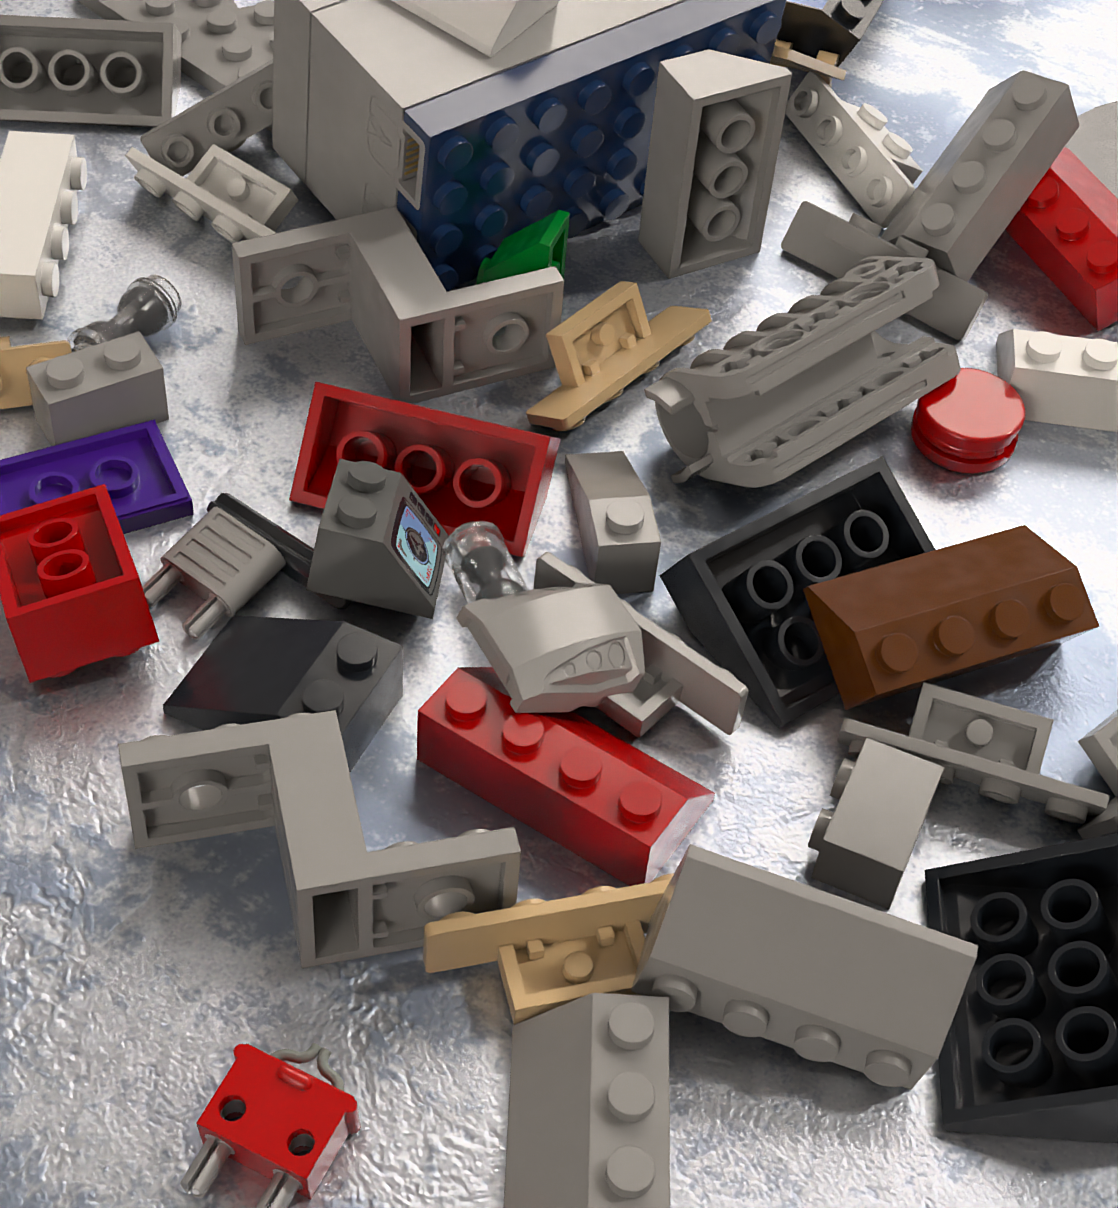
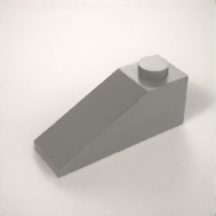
M624 451L565 454V467L589 579L597 584L610 585L616 594L654 591L661 539L650 495Z

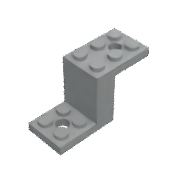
M397 207L232 243L238 332L245 345L352 320L395 400L411 404L556 367L546 334L561 324L565 280L555 266L447 292ZM303 276L296 287L281 289L289 279ZM508 325L504 334L493 337L500 328Z
M336 710L314 714L296 713L286 718L243 725L225 724L211 730L172 736L154 735L140 741L118 744L135 849L275 826L301 968L423 947L424 926L427 923L439 921L444 916L455 912L465 911L479 914L511 908L517 902L521 849L514 827L493 831L473 829L457 837L423 843L403 841L394 843L382 850L367 852Z

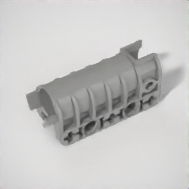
M892 256L866 257L855 263L843 278L837 279L825 286L820 295H810L800 299L792 305L788 313H776L769 316L758 325L756 331L738 333L726 342L723 350H708L693 360L690 369H673L664 374L658 382L645 388L646 398L655 401L658 420L667 441L677 456L687 466L671 475L673 483L686 482L696 475L714 481L753 488L777 483L958 375L961 368L954 345L935 343L934 337L924 336L909 345L898 344L886 340L875 331L933 298L932 291L938 288L940 284L933 259Z

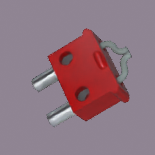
M247 1043L239 1044L233 1050L235 1062L196 1122L203 1146L181 1180V1186L187 1193H193L195 1197H204L227 1158H230L271 1179L255 1208H288L296 1192L311 1200L348 1135L356 1134L360 1131L361 1125L357 1101L354 1096L344 1092V1082L341 1076L329 1066L328 1059L331 1052L326 1048H321L316 1043H312L309 1049L304 1052L281 1049L270 1055ZM317 1057V1068L320 1074L330 1081L332 1085L284 1061L301 1064ZM235 1117H241L240 1119H238V1120H236V1121H230L231 1119H233V1118H235ZM301 1151H310L306 1155L297 1156Z

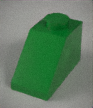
M558 210L504 238L492 259L486 257L483 260L478 272L476 285L553 266L557 268L564 279L570 213Z

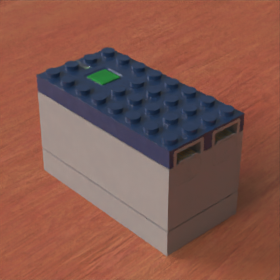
M274 0L272 148L337 220L397 207L439 280L448 292L477 278L483 260L486 257L492 259L504 238L558 210L570 213L568 239L586 229L607 220H614L623 213L643 204L660 62L710 49L770 64L777 34L781 28V19L786 0H558L557 6L491 58L391 0Z

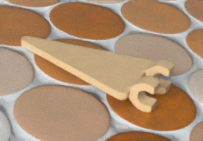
M776 39L770 64L806 72H815L824 79L830 88L832 87V78L844 81L847 71L836 67L839 61V54L820 50L815 59L792 50L793 43Z

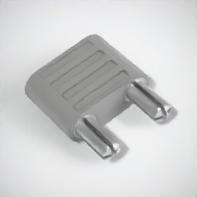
M213 507L160 558L163 567L142 587L149 607H154L178 582L204 599L205 602L182 624L183 630L188 636L194 640H199L224 614L229 617L235 615L286 565L282 554L269 541L222 509Z

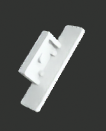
M810 71L788 100L785 114L872 221L882 228H887L915 191L913 184L923 172L910 156L913 149L900 136L888 131L885 127L888 120L879 110L866 103L860 108L842 101L819 74Z
M215 144L210 147L187 178L180 176L134 147H131L125 155L138 171L134 178L144 189L158 198L164 192L173 197V203L182 212L196 221L202 215L212 221V227L232 243L239 242L241 239L248 240L275 234V230L298 202V198L292 189Z

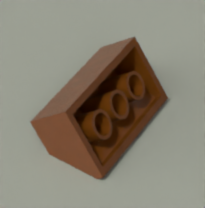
M1026 525L810 585L803 589L845 710L920 688L924 682L933 684L1050 648L1100 627L1078 567Z

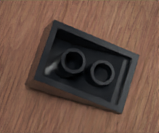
M233 615L163 704L164 714L204 731L215 729L225 724L243 725L286 718L296 713L314 714L336 710L349 772H351L403 695V646L345 621Z

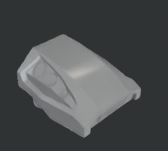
M577 582L573 587L532 589L498 599H480L464 605L456 617L462 627H468L512 698L510 705L515 713L570 712L581 706L595 707L600 705L607 696L633 692L645 674L642 630L608 584Z

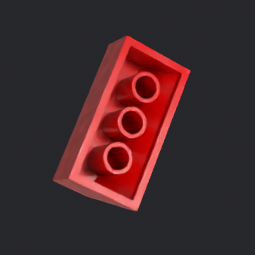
M1064 147L1005 230L1096 331L1099 332L1118 321V199L1069 148Z
M315 381L289 500L324 509L339 459L353 462H373L384 469L402 473L449 535L450 540L525 557L548 495L560 439Z
M457 667L420 707L417 716V760L629 886L653 881L714 801L715 793L572 711L515 713L510 705L512 698L493 667Z

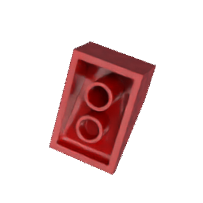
M105 484L0 515V597L8 626L29 683L48 677L66 676L79 667L110 657L128 656L137 652L141 647L160 642L138 572Z

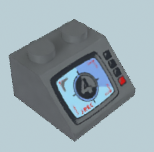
M339 459L318 527L306 590L433 619L450 537L402 473L384 469L373 462H353Z

